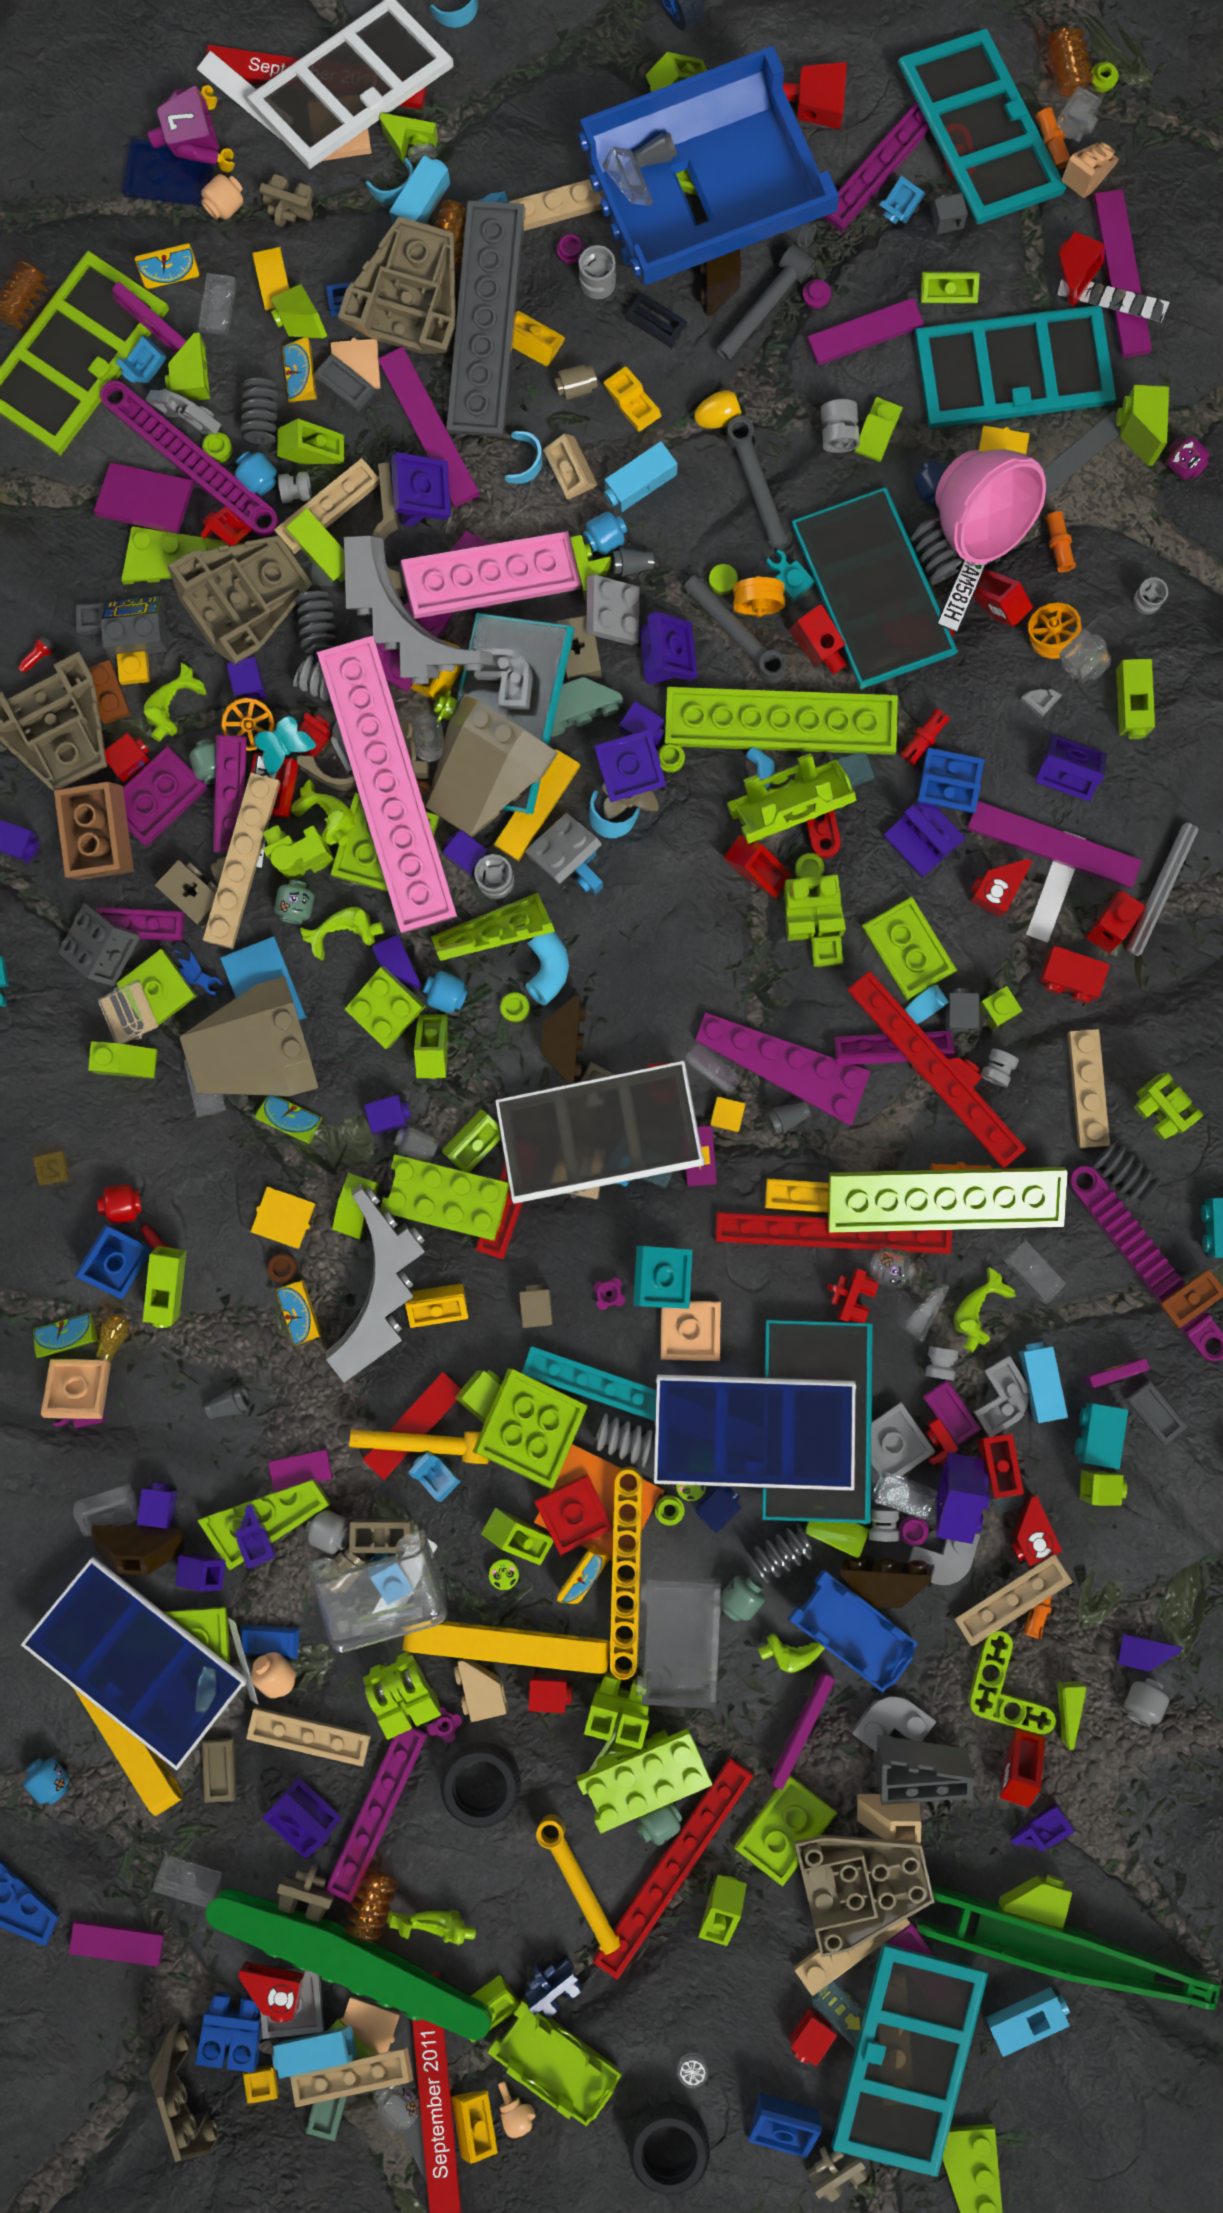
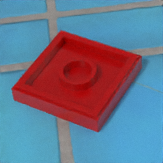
M588 1473L534 1500L560 1555L614 1528Z

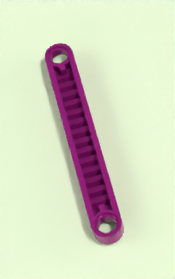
M110 381L102 387L100 397L104 406L124 423L129 430L131 429L146 444L148 443L154 451L156 450L163 458L167 459L171 465L173 464L188 479L193 480L196 486H199L203 492L207 493L213 500H216L221 507L227 506L256 535L270 537L275 534L274 529L279 526V519L272 507L254 492L249 491L235 476L126 385L119 381ZM120 391L123 393V399L116 404L109 402L110 394ZM269 515L272 518V522L268 527L261 528L256 524L258 517Z
M1088 1166L1074 1169L1068 1178L1070 1190L1157 1302H1162L1184 1286L1183 1279L1177 1275L1175 1269L1160 1253L1159 1248L1153 1244L1152 1239L1146 1235L1145 1230L1138 1225L1137 1220L1131 1216L1130 1211L1124 1207L1123 1202L1116 1197V1193L1109 1188L1098 1172ZM1080 1173H1086L1092 1179L1091 1186L1086 1190L1079 1188L1076 1183L1077 1176ZM1205 1310L1179 1328L1203 1359L1209 1361L1223 1359V1332L1213 1321L1212 1316ZM1212 1337L1216 1338L1220 1343V1350L1214 1355L1209 1354L1205 1349L1206 1341Z

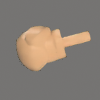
M503 2081L498 2084L505 2102L499 2107L503 2127L509 2137L518 2138L531 2131L532 2120L536 2117L535 2111L531 2104H521L519 2097L512 2100L506 2083Z

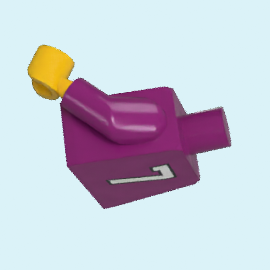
M195 85L189 89L174 90L166 102L158 107L157 113L161 126L148 131L152 146L158 148L167 144L178 158L213 165L218 162L219 168L224 172H231L235 166L234 162L225 160L233 159L234 153L231 149H223L221 153L217 151L220 149L209 112L217 104V97L213 96V88L205 85L200 92Z

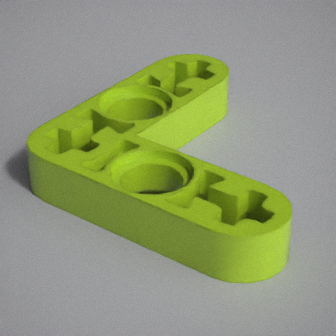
M999 1629L983 1640L968 1697L969 1707L976 1715L982 1718L1037 1734H1047L1054 1729L1056 1724L1055 1715L1047 1706L1001 1692L1013 1642L1005 1631ZM998 1636H1001V1640L1006 1643L1005 1647H999L996 1656L1002 1658L1001 1663L993 1658H986L988 1653L991 1656L994 1655L995 1647L991 1644V1640H997ZM990 1664L997 1666L999 1671L997 1678L993 1681L985 1680L982 1675L984 1667ZM979 1683L986 1687L995 1688L994 1692L989 1689L987 1690L986 1699L990 1702V1705H984L982 1710H979V1705L975 1702L976 1698L982 1699L984 1689L978 1687ZM1011 1702L1017 1703L1020 1707L1019 1715L1013 1719L1005 1717V1706ZM1026 1707H1030L1028 1712L1032 1715L1040 1716L1041 1712H1044L1048 1722H1042L1041 1726L1038 1727V1723L1034 1719L1026 1717Z

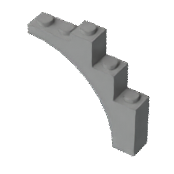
M374 536L344 537L346 609L357 610V615L373 616V637L376 644H384V650H400V678L411 679V684H429V678H439V671H455V666H464L465 671L482 670V665H492V653L465 650L452 646L430 634L413 619L412 615L402 604L392 584L385 560L382 538Z
M361 1183L354 1187L351 1193L364 1214L371 1233L374 1252L373 1275L367 1298L356 1320L343 1337L325 1352L326 1361L344 1383L402 1341L399 1332L402 1329L401 1325L393 1315L389 1317L387 1315L413 1297L410 1287L414 1284L404 1271L401 1273L398 1271L425 1252L422 1245L425 1239L417 1228L413 1227L410 1229L404 1223L395 1229L394 1227L398 1223L388 1210L384 1213L377 1205L380 1202L378 1196L371 1187L365 1190Z

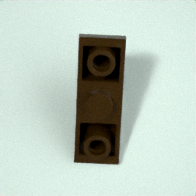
M740 249L700 264V278H706V287H701V305H706L707 316H713L740 288Z
M580 996L572 997L543 1022L541 1054L568 1085L575 1084V1079L581 1080L582 1062H577V1050L583 1051L584 1033H579V1022H585L586 1004H581Z
M92 1525L91 1528L95 1549L118 1574L149 1575L183 1553L185 1549L182 1529L114 1525Z
M850 1557L844 1560L840 1569V1576L870 1606L902 1608L931 1582L935 1571V1564H927L922 1560H912L909 1563L896 1562L895 1559L891 1558L871 1561L866 1560L864 1557Z

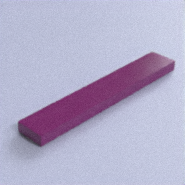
M927 89L933 103L943 100L932 89ZM917 102L839 189L837 212L823 217L839 231L843 232L931 131Z
M1123 189L1095 193L1093 202L1100 241L1105 244L1104 263L1108 286L1142 295ZM1113 310L1121 358L1150 354L1152 347L1146 318Z
M402 346L378 358V362L427 457L448 461L449 495L453 507L456 508L480 496L404 347Z
M980 801L977 802L975 814H972L967 827L968 831L1128 889L1133 887L1142 863L1140 859Z
M412 1725V1729L393 1737L326 1885L325 1891L352 1903L428 1735L427 1731Z

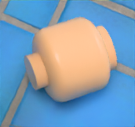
M218 174L202 189L203 200L201 204L214 219L221 218L226 220L243 205V197L240 193L243 188L233 176L227 178L224 175Z
M271 1652L255 1660L251 1671V1681L265 1696L269 1698L285 1696L294 1687L295 1668L281 1654Z

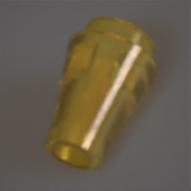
M108 1315L107 1319L102 1321L96 1352L98 1358L106 1361L113 1360L114 1355L130 1333V1322L116 1315Z

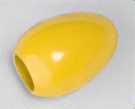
M725 390L707 397L695 410L694 417L700 427L715 429L728 426L730 421L735 417H739L742 412L735 393Z

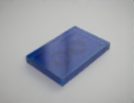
M131 139L122 192L125 197L203 207L201 204L203 200L201 191L212 180L214 165L178 158L167 144L154 148L150 141Z

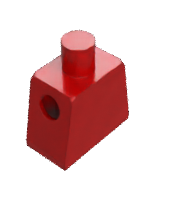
M847 62L803 66L801 68L799 84L783 83V90L788 101L798 102L797 119L841 129Z
M822 604L797 620L788 630L815 667L824 661L830 672L834 675L847 666L838 652L845 645V642ZM820 642L824 643L826 648L822 647Z
M1122 890L1116 892L1085 939L1110 954L1126 938L1146 906ZM1103 932L1109 933L1113 938L1105 936Z

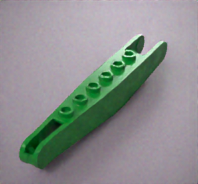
M931 1885L934 1900L962 1908L956 1930L927 1921H919L916 1927L918 1932L928 1937L1039 1973L1072 1982L1191 2004L1208 2010H1215L1221 1988V1983L1209 1976L1181 1968L1067 1924H1064L1063 1929L1004 1912L999 1904ZM971 1911L980 1914L974 1936L965 1933ZM1157 1972L1185 1982V1986L1181 1988L1153 1982L1155 1973Z
M233 1888L221 1891L206 1908V1920L213 1928L262 1949L271 1957L282 1958L291 1962L294 1967L300 1970L311 1971L327 1982L338 1983L347 1987L350 1992L356 1995L371 1997L375 1999L377 2004L385 2008L394 2007L402 2010L403 2014L412 2020L419 2021L423 2019L471 2040L482 2039L490 2029L493 2018L492 2011L484 2002L468 1996L338 1922L323 1917L320 1922H316L306 1918V1912L295 1909L294 1913H287L278 1909L279 1903Z

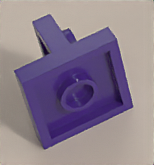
M395 452L391 456L394 512L402 515V525L413 527L424 517L441 520L448 519L451 516L448 461Z
M659 612L647 615L648 624L639 627L645 683L654 685L674 677L687 681L698 678L692 622Z
M650 729L594 746L600 766L599 772L601 779L604 780L610 803L666 786Z
M1052 734L1048 743L1047 753L1035 782L1090 802L1097 785L1101 784L1105 775L1107 753Z
M918 803L916 806L912 805L904 812L902 818L883 835V838L921 878L927 875L965 840L963 834L936 806Z
M297 1777L277 1802L262 1816V1819L306 1859L326 1842L331 1835V1831L340 1822L342 1817L304 1781Z

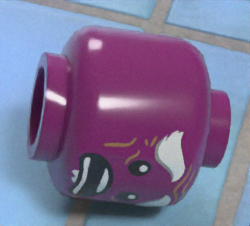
M1189 436L1184 440L1178 437L1167 449L1170 455L1166 460V464L1182 480L1189 478L1194 480L1210 464L1208 461L1210 456L1209 450L1194 436Z

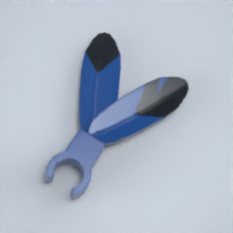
M175 942V954L184 968L179 969L186 981L189 984L198 983L212 996H218V993L211 991V985L218 982L219 985L225 986L224 983L216 977L204 974L191 949L183 942Z

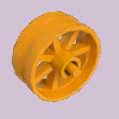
M761 576L738 581L733 585V596L735 597L733 609L738 613L757 615V617L781 611L785 607V597L783 596L785 591L784 583L775 578Z
M1058 602L1042 606L1032 614L1028 623L1030 643L1034 651L1042 657L1050 659L1063 658L1075 651L1082 640L1081 618L1077 610L1068 604ZM1062 618L1069 619L1066 622H1061ZM1041 623H1043L1047 628H1037V627H1038ZM1075 625L1077 626L1075 633L1066 630ZM1034 636H1045V638L1040 642Z
M241 698L234 700L226 707L222 714L221 727L223 734L230 736L226 726H240L241 729L236 736H242L245 731L248 733L251 746H246V750L259 749L254 744L252 731H266L256 726V723L267 717L269 720L268 731H274L272 713L265 704L256 699ZM250 702L247 716L244 717L236 705ZM254 704H257L266 713L252 719ZM231 709L239 716L240 722H226Z

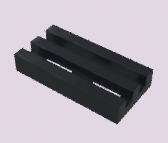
M641 292L625 314V320L671 349L688 324L686 320ZM642 304L646 306L650 310L654 311L658 315L662 316L666 320L676 325L677 328L675 329L671 327L667 323L663 322L659 317L649 313L648 311L641 308L639 305Z

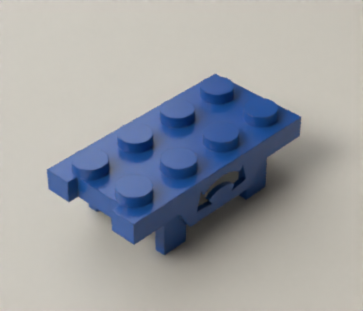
M822 1569L814 1580L817 1585L804 1606L800 1608L795 1607L787 1619L878 1690L884 1692L887 1687L896 1683L909 1665L918 1643Z

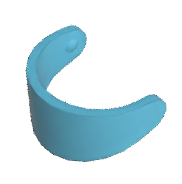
M471 0L465 7L453 12L440 11L433 4L429 6V9L435 19L441 24L451 28L461 27L468 24L475 17L478 10V0Z
M407 158L403 159V161L408 171L410 172V178L414 172L413 166L410 163V161ZM409 178L402 186L390 191L376 189L369 180L365 184L377 201L386 205H394Z
M514 431L511 433L513 439L528 442L538 453L537 459L530 469L521 474L505 476L504 480L508 483L522 484L534 479L541 470L542 450L539 440L533 434L524 431Z
M595 790L591 797L588 811L589 822L597 834L606 838H617L628 833L634 826L641 808L637 807L633 816L624 822L613 823L606 821L595 811L594 802L598 791Z
M932 985L918 994L908 1004L905 1011L916 1024H919L947 1005L949 1001L938 985Z

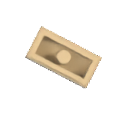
M564 433L543 449L566 499H571L597 486V482L574 436Z

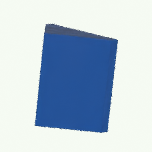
M105 1224L74 1276L123 1299L153 1249L119 1227Z
M759 2093L747 2142L807 2159L821 2134L822 2124L819 2111L812 2107Z

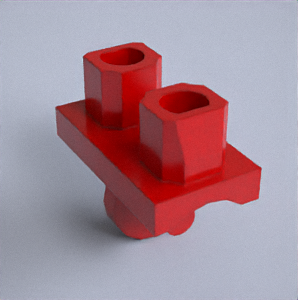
M855 1269L847 1290H845L848 1278L843 1276L839 1277L836 1286L828 1284L826 1289L834 1292L830 1301L831 1304L838 1306L841 1297L845 1296L837 1319L844 1322H849L850 1320L865 1323L870 1308L856 1304L858 1294L860 1292L874 1297L879 1282L866 1276L867 1272Z

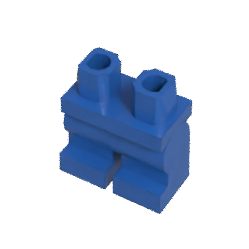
M216 1991L209 2008L204 2014L195 2065L222 2068L228 2059L227 2069L253 2073L259 2063L260 2055L259 2044L262 2029L260 2010L250 1995L242 1997L240 2010L231 2009V1994L229 1992Z

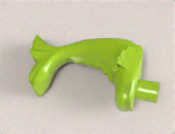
M182 662L179 677L156 690L144 705V713L148 724L156 727L151 733V737L158 742L163 739L165 734L173 736L178 731L175 723L169 719L168 706L179 689L186 688L198 694L206 695L204 684L200 680L195 679L192 668H188Z
M308 780L304 787L300 788L301 797L293 803L291 812L300 817L311 806L319 804L328 815V818H325L327 825L321 834V838L327 844L333 845L338 843L340 846H344L349 840L345 833L355 825L352 811L338 798L328 794L316 793L315 784Z
M349 907L333 914L315 930L300 928L303 940L311 944L314 956L321 961L324 960L325 955L323 939L329 932L348 929L359 934L362 941L368 946L375 943V935L385 933L382 922L371 924L369 914L358 907Z
M990 1267L987 1268L986 1284L973 1291L962 1301L953 1318L954 1329L968 1337L963 1347L970 1352H974L978 1343L985 1345L990 1340V1336L981 1329L978 1315L986 1295L992 1292L1004 1298L1011 1299L1016 1296L1015 1290L1002 1283L1001 1274Z
M771 1633L766 1638L768 1645L758 1648V1653L762 1660L773 1656L775 1664L781 1670L793 1673L810 1665L825 1648L818 1642L810 1643L803 1647L799 1646L798 1648L790 1647L783 1644L776 1634Z
M453 1909L450 1911H425L409 1915L389 1911L386 1921L391 1928L398 1929L400 1936L406 1939L410 1936L411 1928L421 1929L443 1937L445 1943L450 1941L460 1946L464 1939L474 1940L476 1934L475 1927L465 1926L460 1913Z

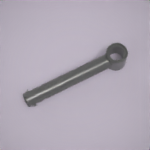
M791 245L780 260L779 267L782 269L781 272L716 349L718 355L725 361H729L795 280L803 284L810 277L817 261L796 245Z
M735 417L728 425L727 444L738 453L764 528L766 529L769 539L767 544L772 547L773 551L780 550L789 544L788 534L785 535L752 443L753 424L746 417ZM743 430L747 436L741 439L736 438L733 432Z
M696 575L692 576L684 585L687 595H691L698 601L712 618L759 666V675L762 681L767 684L779 683L785 675L786 662L783 654L776 650L768 651L719 598L703 583L704 579ZM769 663H776L780 668L775 672H770L765 669V666Z

